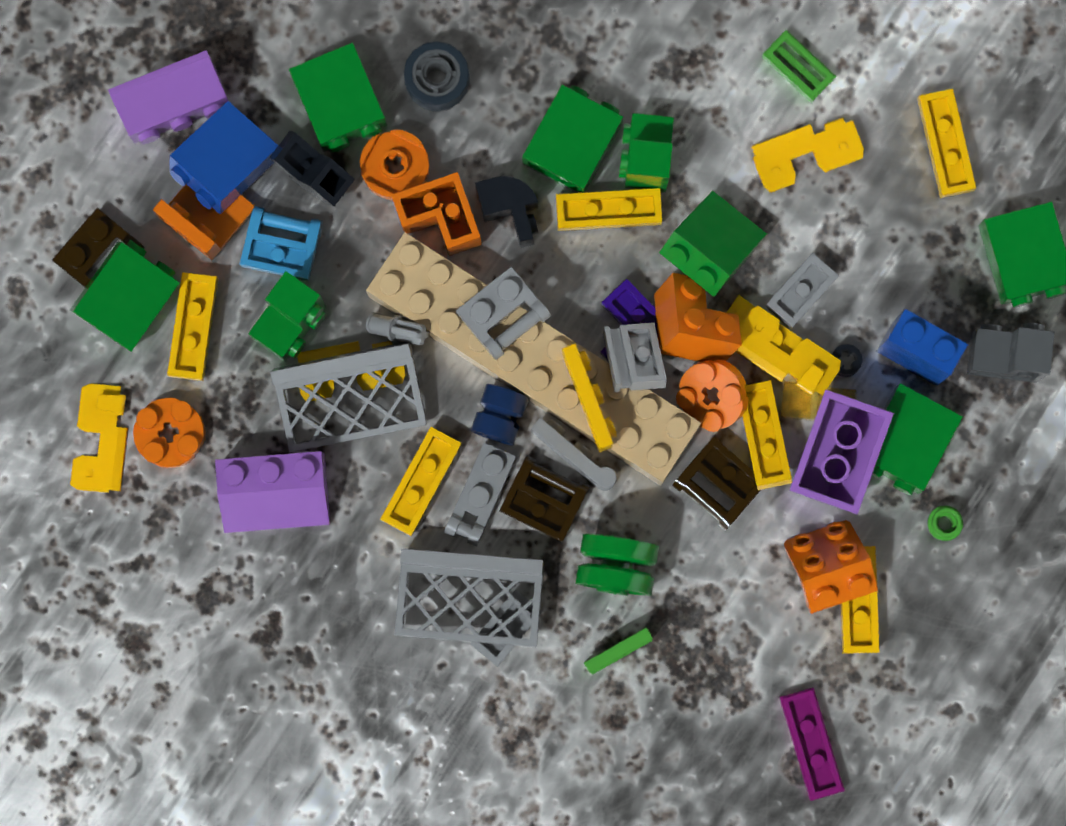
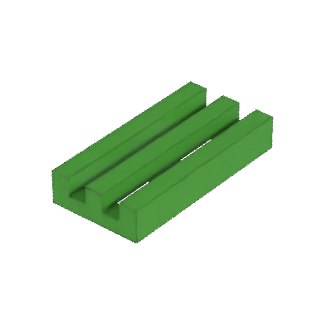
M787 30L762 54V58L811 104L836 79V76ZM784 42L787 43L824 80L820 82L781 45ZM776 52L777 54H779L791 67H793V68H794L806 81H808L815 89L812 91L800 78H798V77H797L785 64H783L773 53Z
M646 627L586 661L584 665L589 674L593 675L651 642L653 638Z

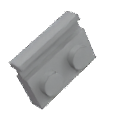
M655 323L620 325L618 329H610L609 326H604L603 338L614 392H620L622 388H630V391L665 388L667 378Z

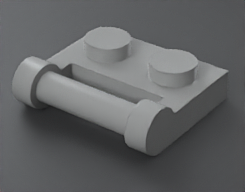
M512 267L508 268L456 310L457 315L495 360L504 355L503 350L539 321L544 323L551 317L547 308L538 300ZM526 303L531 310L493 340L488 332Z

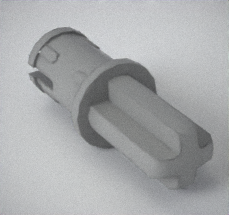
M373 312L366 321V329L370 334L388 337L394 343L404 341L422 345L425 339L429 337V332L426 331L425 325L407 321L404 316L395 315L390 317Z

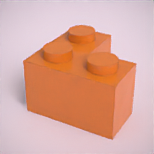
M458 172L391 195L403 231L407 234L438 224L449 256L482 245L481 236Z
M673 272L655 292L657 334L661 354L699 362L704 360L714 361L716 359L727 361L742 345L739 315L707 309L705 289L687 275Z

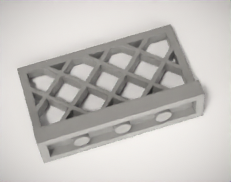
M402 342L278 367L270 371L272 383L276 388L289 453L427 425L413 358L412 343ZM407 365L410 380L402 391L385 378L393 367ZM386 369L382 377L374 372ZM367 373L379 381L369 397L351 386L358 374ZM352 376L348 383L339 379ZM333 380L344 387L334 404L317 393L324 381ZM318 383L314 390L305 386L309 384ZM381 384L399 394V397L389 411L371 400ZM410 385L412 387L413 397L406 393ZM299 387L310 395L300 411L287 403L285 389ZM347 391L365 401L355 418L337 407ZM313 397L331 408L321 425L303 414ZM403 397L416 406L418 419L403 421L393 414V411ZM368 404L386 415L379 427L369 428L358 420ZM334 411L352 422L344 434L335 435L324 427ZM290 412L297 415L293 422H291ZM301 418L315 427L317 431L311 440L296 443L293 428ZM389 418L397 422L394 424L385 425ZM354 425H357L358 427L363 429L359 431L350 432ZM320 432L329 436L316 439Z
M401 549V572L395 636L537 648L545 568L543 560ZM409 573L424 574L432 584L417 598L407 588ZM430 575H442V577L435 582ZM450 576L459 577L467 586L452 601L439 587ZM464 577L478 579L470 585ZM490 579L494 580L503 591L486 604L474 588L483 580ZM500 580L513 582L505 588ZM520 582L535 583L533 598L521 607L509 591ZM436 589L448 604L431 617L420 604V601ZM471 591L483 607L467 620L456 608L455 604ZM408 594L413 601L406 606V596ZM506 594L519 610L502 623L490 607ZM533 604L531 619L525 610ZM417 605L428 618V621L417 630L403 629L405 614ZM450 608L464 622L453 633L444 632L435 622ZM485 611H488L499 625L488 636L479 635L471 625ZM523 614L531 623L530 639L514 638L506 626ZM433 624L438 631H427L425 629ZM468 627L473 634H463L460 632ZM504 630L509 637H498L496 635Z

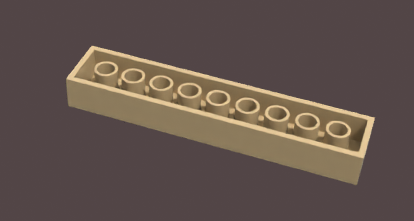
M404 232L366 289L369 298L394 314L404 316L407 321L425 325L426 331L429 332L431 338L508 388L528 397L530 402L595 443L562 356V348L576 344L579 352L585 350L592 370L586 372L591 385L597 383L605 402L599 405L604 419L607 417L611 418L617 433V437L612 439L613 448L606 451L658 485H662L701 424L699 421L649 389L630 391V388H622L620 392H614L609 363L545 322L539 321L505 348L503 350L504 355L495 360L456 313L458 308L487 285ZM519 307L489 331L488 334L494 340L528 313V311Z

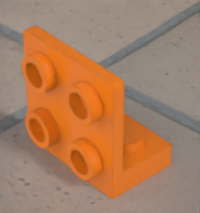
M186 184L169 204L161 199L153 208V211L163 222L213 261L252 214L254 205L240 195L226 210L219 214L213 208L207 209L196 198V193Z

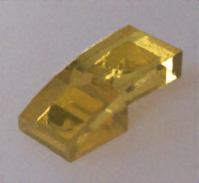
M784 381L781 417L814 422L823 396L817 392L811 396L795 385L796 382ZM827 388L829 391L854 400L857 398V391L855 389Z

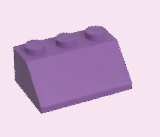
M207 50L108 89L125 129L135 144L138 142L141 144L154 142L160 138L161 133L171 129L173 131L184 130L193 124V120L203 116L209 119L229 101Z
M825 389L790 491L858 515L894 413Z
M322 451L215 460L217 496L224 533L330 525L326 458Z

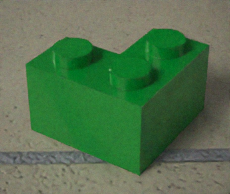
M632 113L631 123H624L622 144H629L628 150L622 149L619 178H625V189L660 188V192H666L670 176L674 117Z
M285 271L265 298L268 307L248 334L253 340L284 362H287L290 356L296 358L306 344L303 338L311 328L316 330L321 325L327 315L324 312L327 306L320 294Z

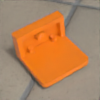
M850 521L834 522L826 527L799 534L784 542L785 551L800 579L806 605L811 614L878 591L871 559Z

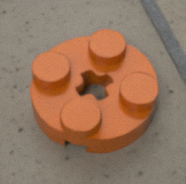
M390 130V132L372 137L364 146L360 156V168L364 182L375 195L383 199L393 200L392 194L426 183L429 175L428 154L422 142L407 131ZM396 157H400L402 159L401 165L404 167L401 172L396 171L394 174L389 173V166L386 165V161L388 159L394 161Z
M718 359L714 361L704 360L696 363L684 373L679 384V391L676 394V401L686 414L701 423L699 427L715 432L729 427L745 413L748 406V397L746 398L744 388L746 382L741 372L729 362ZM717 388L719 391L717 393V397L720 399L719 403L715 400L712 402L708 398L707 389Z
M161 398L149 403L138 412L133 429V437L137 450L148 462L162 468L173 469L182 467L195 458L194 456L199 452L200 447L202 448L205 441V426L200 414L187 402L176 398ZM170 424L172 428H178L179 434L173 436V442L168 443L166 438L160 437V431L164 430V425Z

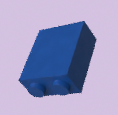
M227 101L170 154V174L180 185L185 186L187 184L196 193V198L207 209L213 208L221 214L275 163L269 157L278 145L233 104Z
M904 309L892 322L876 352L938 386L952 374L968 344Z

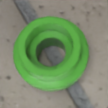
M939 506L929 514L927 527L934 538L941 541H949L961 533L963 518L954 507ZM941 517H946L950 520L951 525L948 530L940 528L939 519Z

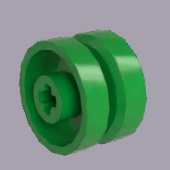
M583 534L580 553L584 557L600 560L601 563H583L578 565L575 584L615 595L652 596L654 577L650 573L633 569L634 566L652 567L656 565L659 546L613 536Z

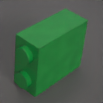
M353 42L289 68L323 152L327 150L331 152L343 150L350 145L349 141L361 136L363 139L372 138L382 132L381 128L387 126L381 107Z
M561 85L522 156V164L576 193H585L622 126L623 116L619 115L620 110L614 105L605 101L599 104L589 99V94L585 90L571 85L570 88Z
M712 190L674 230L659 253L715 297L749 259L767 233Z
M1052 202L984 219L978 225L1001 305L1012 303L1013 308L1033 303L1032 297L1045 294L1046 299H1051L1066 294V248Z
M131 240L127 244L119 241L116 243L70 309L71 312L130 352H132L180 283L173 278L176 273L173 269L159 260L156 265L144 258L147 251Z
M900 383L893 390L883 409L894 414L871 476L880 479L884 475L895 481L893 484L894 488L907 495H912L913 492L919 494L925 490L963 416Z

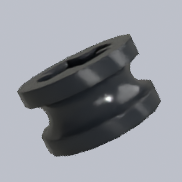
M842 344L833 351L832 355L840 359L842 352H848V357L852 354L855 358V361L850 365V369H844L845 365H842L837 373V376L846 378L857 373L863 359L857 347L850 344Z

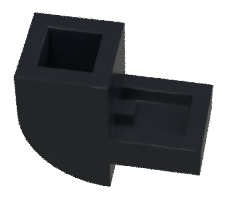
M291 130L269 157L289 174V177L298 185L335 207L355 180L333 159L320 154L296 132Z
M498 176L475 182L484 222L512 216L520 248L534 245L533 235L538 234V228L534 214L527 215L526 212L538 209V200L533 190L522 180L510 176Z

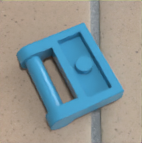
M254 206L240 266L277 275H283L287 271L297 279L309 281L318 241L322 232L323 220L313 218L311 221L265 212V208ZM265 225L306 234V242L302 243L261 234V227Z

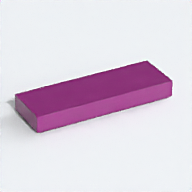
M814 687L778 697L809 801L845 791Z

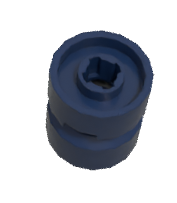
M486 384L480 401L484 409L483 411L476 412L470 431L484 438L513 446L520 428L516 420L524 416L529 398L507 388Z

